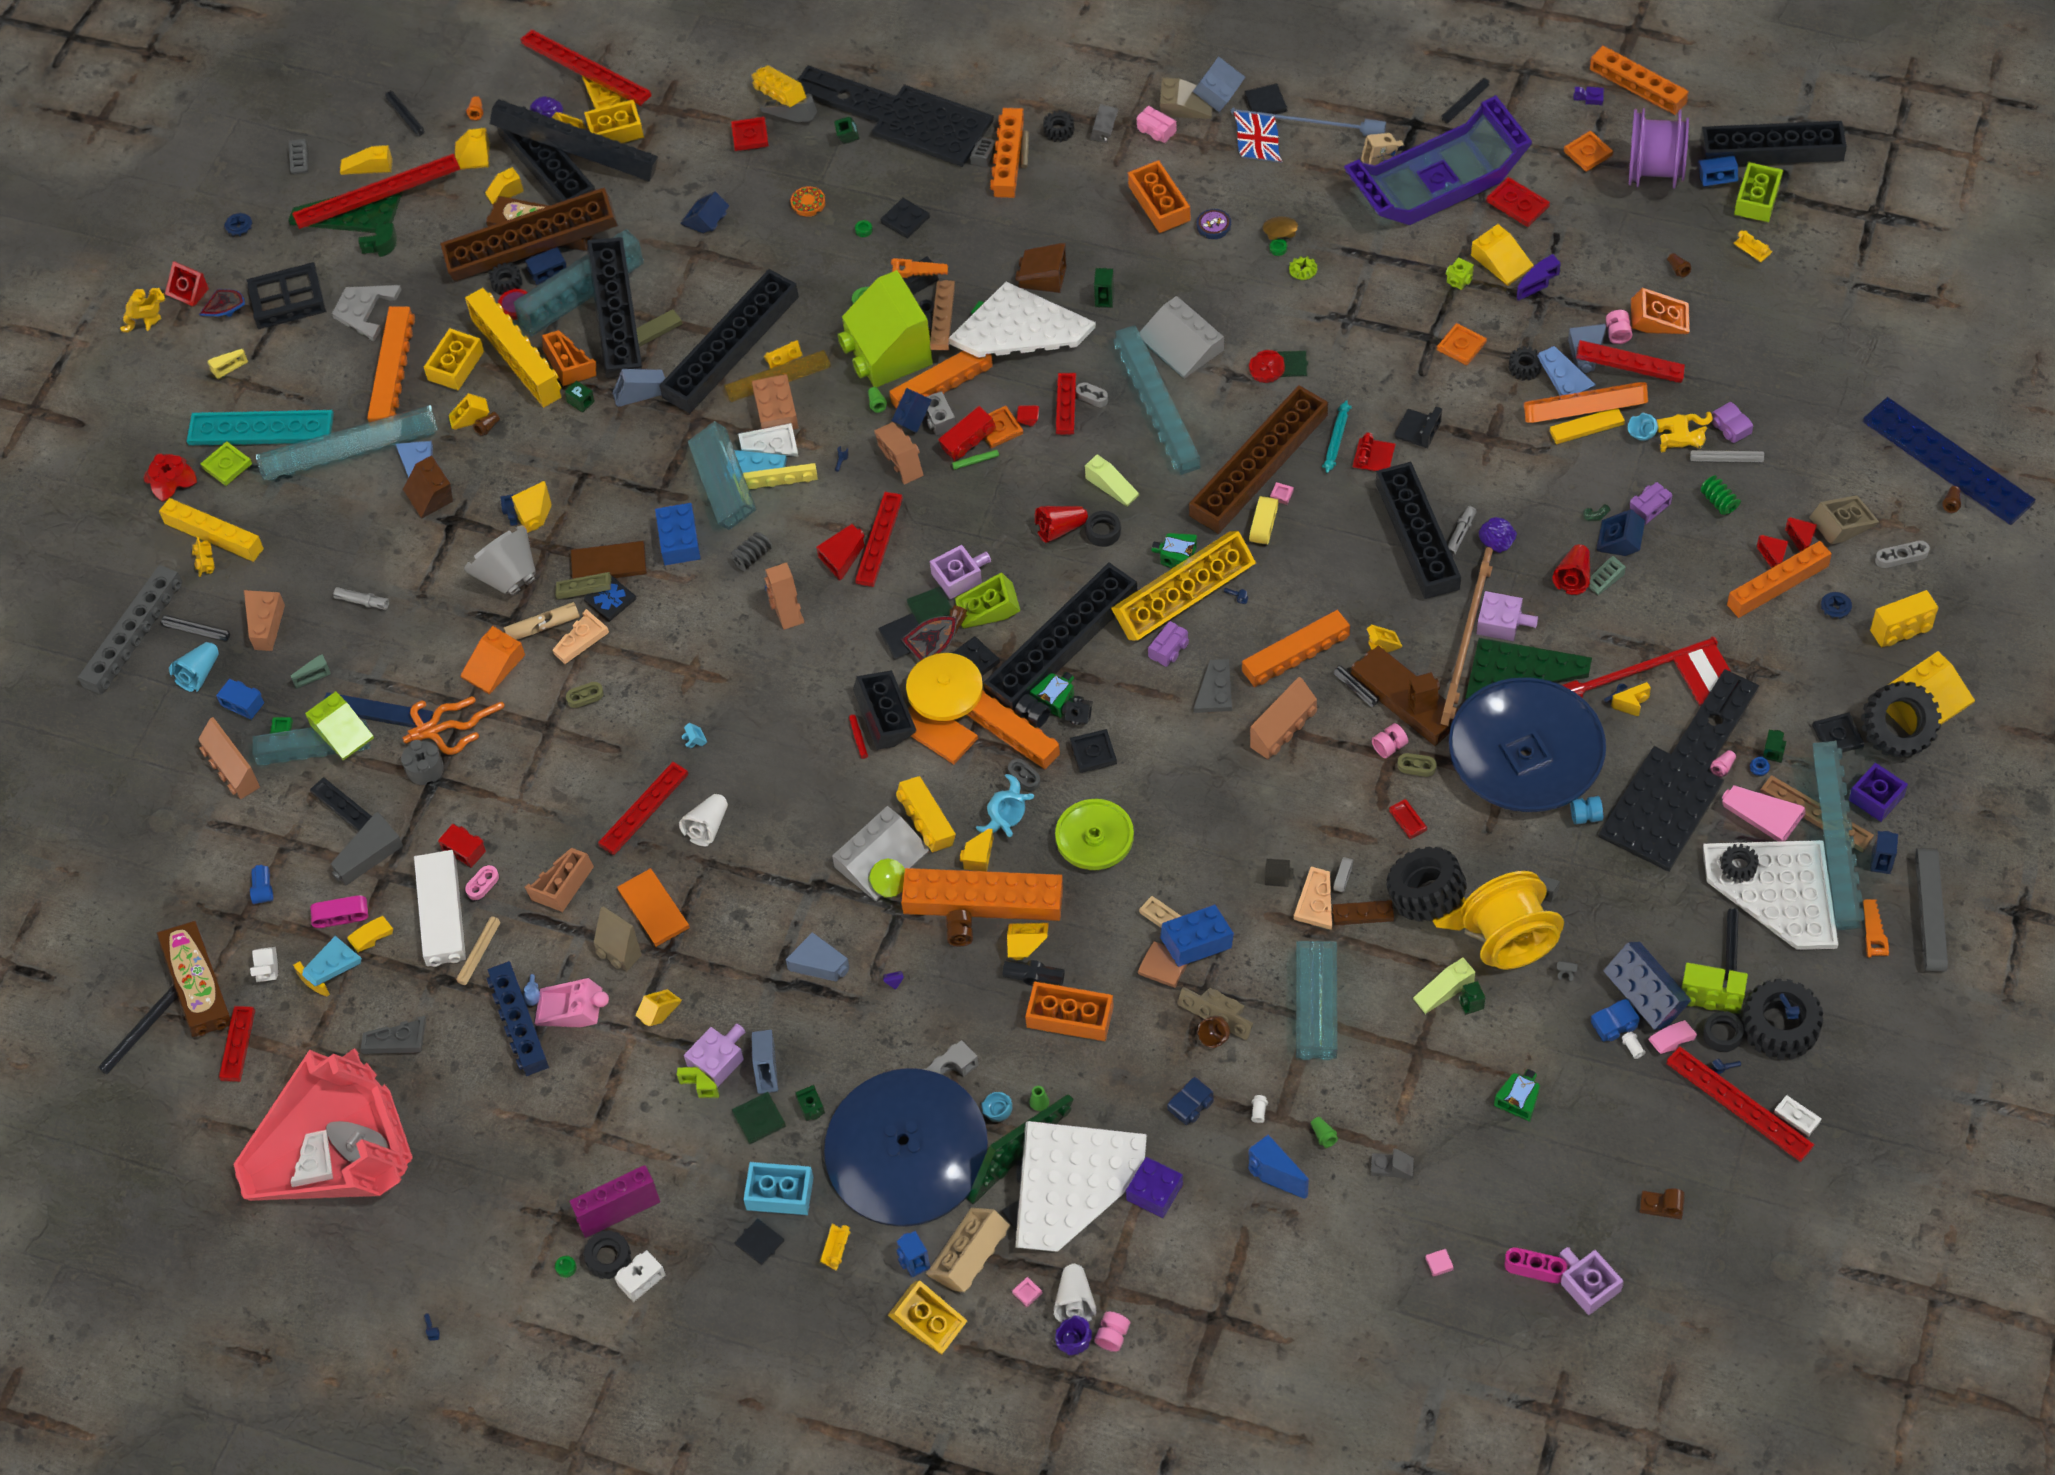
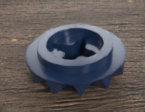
M237 213L231 215L226 220L225 229L228 234L233 236L238 234L241 236L242 233L247 234L248 230L252 229L251 225L253 222L249 215Z
M1831 592L1822 598L1821 609L1824 610L1825 615L1828 614L1831 618L1838 617L1841 619L1843 616L1847 617L1851 611L1852 602L1843 593ZM1834 602L1837 606H1839V610H1837L1836 607L1833 606Z

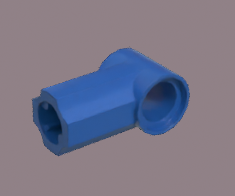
M257 865L252 869L250 896L253 904L273 901V890L270 884V870L268 866Z

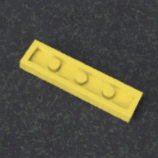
M815 463L743 473L746 489L818 480Z

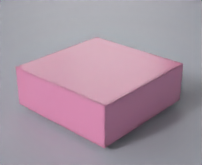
M1276 482L1270 498L1279 499L1278 503L1287 505L1294 487Z
M1446 1249L1426 1255V1261L1433 1277L1453 1270L1454 1267Z
M1027 1277L1012 1290V1293L1028 1307L1042 1294V1290Z

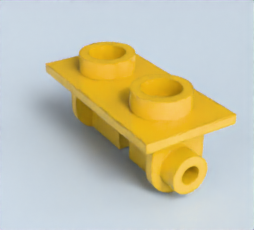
M1741 230L1738 233L1739 238L1733 243L1759 262H1762L1773 252L1768 248L1767 244L1765 245L1758 239L1755 240L1746 230Z
M798 340L774 351L767 352L764 359L772 370L803 355Z
M197 537L196 544L192 546V554L196 556L195 570H198L199 577H201L202 572L213 573L215 566L211 544L208 541L200 542L199 537Z
M834 1224L831 1225L820 1260L821 1263L837 1271L838 1265L842 1262L841 1257L844 1246L851 1233L849 1231L850 1227L842 1225L841 1228Z

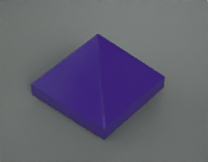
M901 971L883 974L884 982L895 990L904 978Z

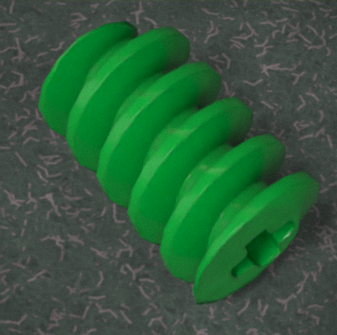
M1716 475L1711 476L1702 484L1701 493L1710 500V503L1719 510L1720 514L1727 515L1732 513L1739 507L1741 500L1736 499L1737 496L1735 494H1731L1732 490L1727 489L1728 486L1726 484H1722V479H1717Z

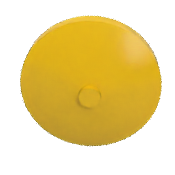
M939 653L924 658L913 667L907 678L906 690L911 706L919 714L932 720L949 721L963 717L976 707L982 696L983 683L980 671L972 661L954 653Z

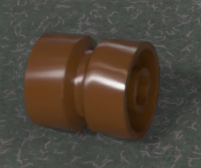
M966 910L949 912L946 915L948 943L957 947L971 944L973 941L971 913Z

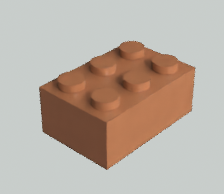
M787 374L752 381L761 428L765 429L791 423L793 430L799 429Z

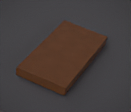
M644 541L571 550L572 579L610 572L614 578L647 574Z

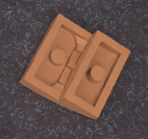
M1154 941L1138 970V975L1176 988L1187 964L1178 967L1166 946Z

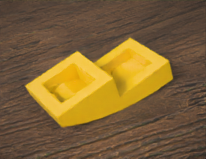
M381 916L350 934L348 941L357 952L375 946L376 940L393 934V928L384 916Z
M300 961L293 965L300 979L309 988L327 997L330 995L324 982L314 986L302 975L304 966Z

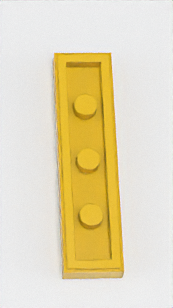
M1619 408L1551 426L1549 431L1555 443L1560 444L1624 425L1625 420Z

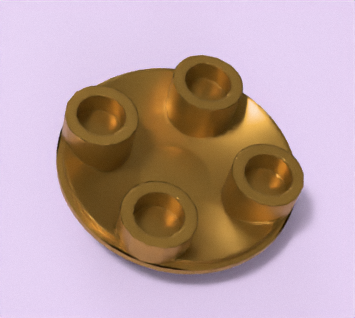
M1274 217L1263 224V231L1270 240H1276L1281 237L1292 238L1296 235L1298 228L1297 222L1289 217Z

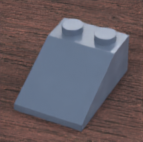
M1218 57L1193 92L1220 112L1245 77Z

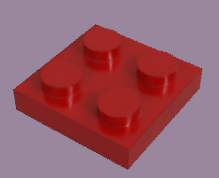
M765 117L731 121L735 151L769 146Z

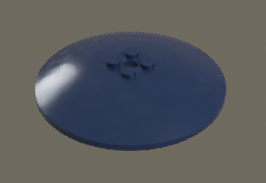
M1510 678L1481 688L1461 705L1450 728L1449 751L1457 774L1476 795L1505 809L1521 812H1540L1565 806L1589 790L1603 768L1606 754V738L1597 714L1575 692L1548 680ZM1527 750L1531 752V755L1524 756L1521 752Z
M916 1068L897 1069L881 1073L864 1081L840 1103L827 1129L824 1148L825 1163L829 1178L836 1192L855 1212L869 1220L884 1225L915 1226L941 1218L957 1208L969 1196L988 1151V1135L979 1107L971 1095L958 1083L944 1075L929 1070ZM903 1136L909 1138V1142L906 1145L898 1144V1140Z

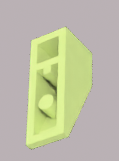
M1099 455L1093 457L1085 465L1086 479L1126 507L1139 496V493L1114 466Z
M1461 958L1443 970L1415 995L1413 1000L1426 1014L1460 993L1463 985L1473 983L1475 971L1464 958Z

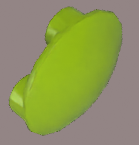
M882 859L875 863L868 877L869 882L881 896L885 898L897 896L903 892L905 868L897 860Z

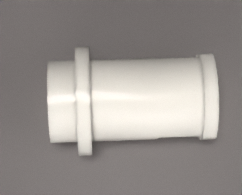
M1628 1032L1623 1035L1622 1043L1628 1047L1634 1059H1638L1646 1053L1637 1040V1034Z
M1256 1095L1252 1099L1253 1113L1251 1120L1255 1123H1263L1265 1121V1108L1268 1105V1101L1265 1096Z

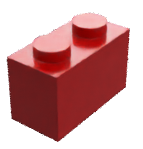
M452 824L438 840L442 851L453 850L456 859L470 868L486 852L483 844L484 841L477 835L469 834L462 826L458 827Z

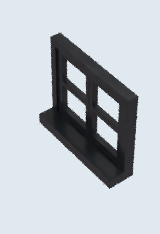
M314 262L246 279L254 312L253 316L258 330L326 312ZM305 274L309 275L311 286L288 291L286 279ZM280 281L282 293L260 299L257 287ZM308 291L313 292L314 298L291 304L290 296ZM284 298V306L265 311L262 310V303Z

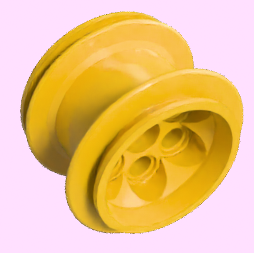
M1517 871L1501 875L1480 886L1463 903L1461 917L1464 927L1472 933H1483L1486 939L1480 951V958L1486 965L1500 969L1523 967L1546 955L1559 941L1564 927V919L1556 912L1543 910L1541 903L1546 896L1547 888L1537 874L1529 871Z

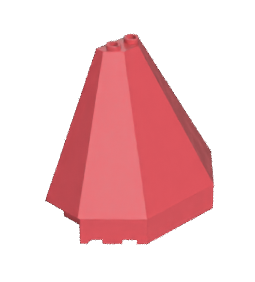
M355 1048L343 1057L336 1054L327 1057L311 1050L308 1051L233 1164L236 1171L235 1176L239 1181L241 1195L244 1199L253 1201L381 1196L401 1181L400 1177L405 1174L408 1168L407 1164L411 1162L413 1157L391 1092L385 1084L381 1086L375 1079L377 1074L367 1062L364 1065L362 1064L359 1053ZM342 1121L370 1128L386 1138L389 1149L363 1139L357 1142L356 1145L360 1158L350 1163L339 1153L328 1137L333 1179L297 1187L291 1186V1179L295 1174V1166L299 1162L300 1151L306 1134L326 1130V1126L330 1122Z

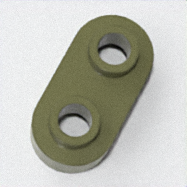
M590 682L569 690L566 694V700L570 707L579 708L599 701L603 697L604 691L600 683Z
M1405 753L1398 758L1397 767L1405 774L1429 777L1436 772V761L1430 756Z

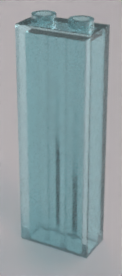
M714 421L690 439L688 444L717 523L730 530L757 509L727 430Z
M1297 941L1296 1058L1310 1060L1312 1058H1321L1323 1060L1337 1059V942Z

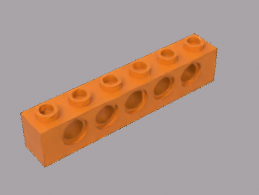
M1602 46L1591 57L1590 70L1674 115L1687 103L1689 91L1629 60L1627 57L1614 52L1612 49Z
M1003 108L1002 115H999V125L1001 126L997 128V138L999 140H996L995 150L997 153H994V164L996 166L992 167V177L994 179H991L990 184L991 190H994V197L1015 198L1024 124L1023 108Z

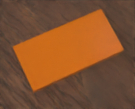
M912 706L908 708L916 727V732L911 737L952 764H955L978 740L977 734L955 720H932L919 714Z
M651 868L617 887L619 893L655 947L690 928L688 922Z

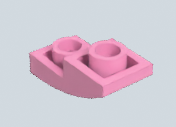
M1684 1020L1660 1030L1652 1035L1649 1041L1662 1054L1676 1050L1681 1043L1695 1040L1697 1034Z

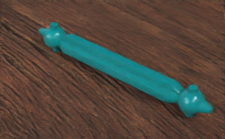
M1347 400L1337 408L1340 412L1337 415L1327 451V460L1322 464V468H1325L1326 473H1329L1336 466L1334 461L1338 454L1347 421V413L1352 409Z

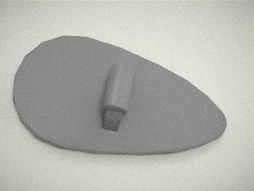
M342 1121L330 1122L326 1126L331 1143L350 1163L360 1158L356 1143L362 1139L389 1149L386 1138L370 1128Z

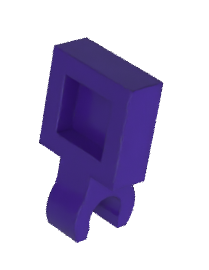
M1575 87L1573 100H1585V104L1603 105L1604 88L1586 87V90H1584L1582 87Z

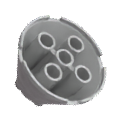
M524 525L516 527L517 531L513 533L510 530L485 546L474 556L476 560L472 564L468 562L465 565V572L511 596L517 594L521 590L520 587L524 584H531L535 580L534 575L536 571L527 529Z

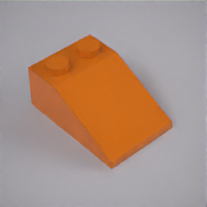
M1642 288L1631 298L1632 328L1645 333L1688 334L1689 303Z
M492 626L480 639L460 675L461 678L491 694L525 656L522 643Z

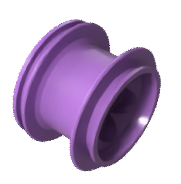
M1642 108V113H1637V109H1634L1628 185H1631V182H1636V187H1639L1641 176L1673 178V189L1676 188L1677 178H1681V182H1684L1689 118H1686V121H1681V109L1678 111L1677 121L1645 119V108Z

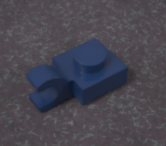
M516 494L500 496L503 515L508 514L511 526L518 525L511 497Z

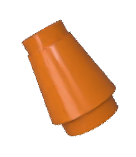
M477 96L471 99L466 111L471 120H479L483 116L481 98Z

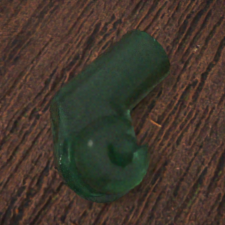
M1606 504L1598 511L1586 508L1583 511L1584 518L1587 521H1600L1611 509Z

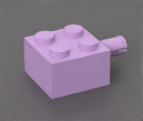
M960 545L931 560V574L948 598L952 599L982 583L979 567L990 563L991 558L986 551L971 558L963 545Z
M1485 591L1477 624V635L1514 641L1517 626L1524 625L1536 628L1538 616L1522 614L1523 598Z
M735 1024L724 1036L710 1027L684 1054L687 1066L698 1067L718 1088L744 1060L741 1049L734 1043L745 1034V1030L739 1024Z
M1569 1247L1559 1254V1258L1563 1259L1570 1268L1562 1274L1561 1285L1588 1315L1621 1292L1623 1280L1596 1250L1582 1260H1579Z

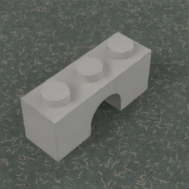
M961 1040L959 1043L951 1045L944 1055L936 1057L929 1067L923 1069L941 1075L948 1071H957L962 1077H965L979 1065L978 1057Z

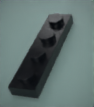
M324 777L310 789L311 794L358 832L372 817Z

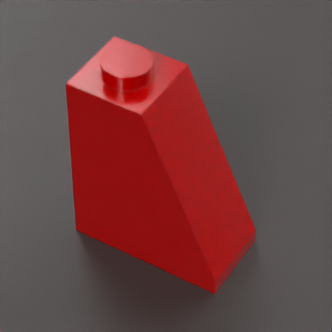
M851 524L816 547L818 558L839 580L844 578L864 548V533L860 528L857 529Z

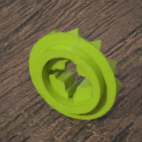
M1300 256L1298 259L1294 258L1293 262L1290 263L1289 271L1294 278L1307 280L1317 273V264L1314 259H1309L1308 256L1306 258Z

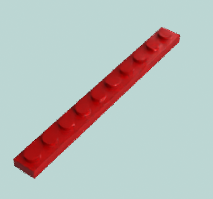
M530 30L520 38L523 45L628 100H634V103L640 106L652 96L651 91L534 30Z
M454 154L292 214L298 228L301 229L460 170V166Z

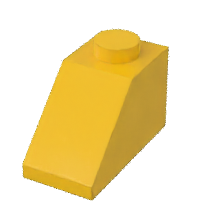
M511 167L496 175L485 194L493 205L499 196L511 198L524 192L519 175Z
M468 393L448 415L452 429L473 425L475 420L488 415L487 401L485 398Z
M987 829L966 842L965 850H961L960 862H963L964 870L987 872L994 840L993 829Z
M668 989L645 995L635 1016L641 1019L642 1023L647 1026L660 1024L675 1010L682 1000Z

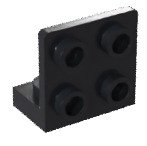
M1436 406L1433 413L1430 412L1428 415L1407 409L1394 437L1428 449L1442 422L1443 408Z

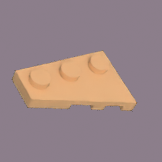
M587 609L582 613L583 617L580 621H576L573 624L571 632L565 634L553 649L554 655L564 664L609 633L608 628Z
M1310 867L1294 914V920L1332 930L1330 871Z

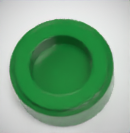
M862 220L856 223L855 233L857 236L864 238L872 234V224L869 221Z
M1283 239L1272 240L1270 252L1275 256L1284 255L1287 252V242Z
M562 1256L557 1259L555 1269L560 1277L568 1278L574 1275L577 1265L572 1257Z

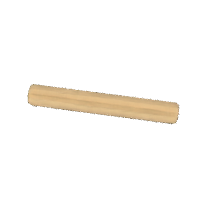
M493 916L489 918L456 978L459 984L466 985L500 925L498 918Z

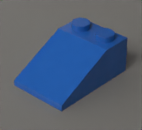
M1269 1135L1249 1148L1248 1169L1254 1177L1258 1176L1262 1182L1303 1199L1308 1197L1309 1179Z

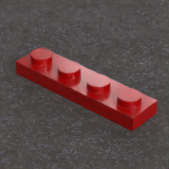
M1058 373L1056 435H1074L1076 373Z
M234 1006L219 1075L221 1081L241 1082L255 1015L254 1007Z

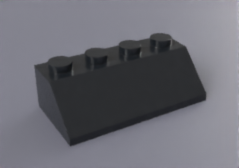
M892 670L856 676L853 692L877 750L895 747L916 732V727Z

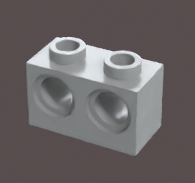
M942 391L927 396V398L932 400L925 414L928 418L927 424L929 429H933L935 435L949 431L956 425L955 417Z

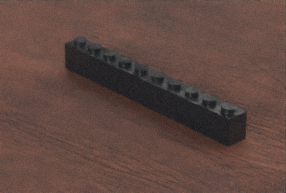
M498 99L492 107L490 125L649 182L655 174L658 156L650 152L639 150L633 146H628L619 141L589 132L586 129H581L555 118L533 112L521 106L508 103L505 100Z

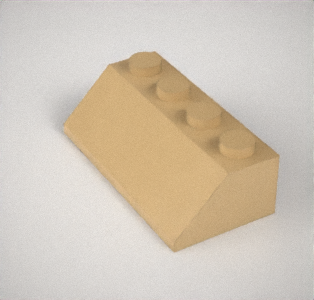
M971 1208L926 1275L953 1291L965 1292L972 1285V1280L977 1273L983 1269V1264L987 1258L994 1253L996 1245L1004 1238L1010 1225L994 1209Z

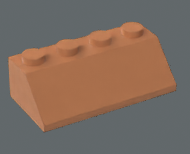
M1298 677L1250 727V748L1268 760L1272 755H1276L1280 751L1281 746L1291 740L1293 733L1297 729L1300 730L1304 726L1305 721L1309 717H1313L1317 712V699L1301 677Z
M212 717L198 739L201 744L199 749L204 757L208 756L210 758L208 761L212 768L220 771L218 775L221 780L229 783L227 787L233 795L237 794L242 799L260 788L251 766L214 717Z

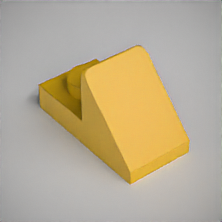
M1372 624L1367 628L1370 635L1368 643L1372 650L1379 645L1388 653L1402 647L1395 631Z
M1646 682L1613 695L1612 708L1639 716L1641 709L1639 703H1643L1649 698L1650 685Z

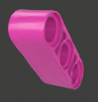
M360 895L318 902L310 907L311 923L315 928L359 922L368 918L367 898Z
M1511 1248L1505 1256L1504 1266L1508 1272L1546 1282L1560 1283L1562 1274L1567 1270V1264L1563 1259L1525 1249ZM1515 1258L1518 1259L1519 1262L1513 1263L1510 1261V1259ZM1537 1263L1540 1265V1267L1534 1268L1531 1266V1264ZM1558 1268L1561 1270V1272L1555 1273L1552 1271V1269Z

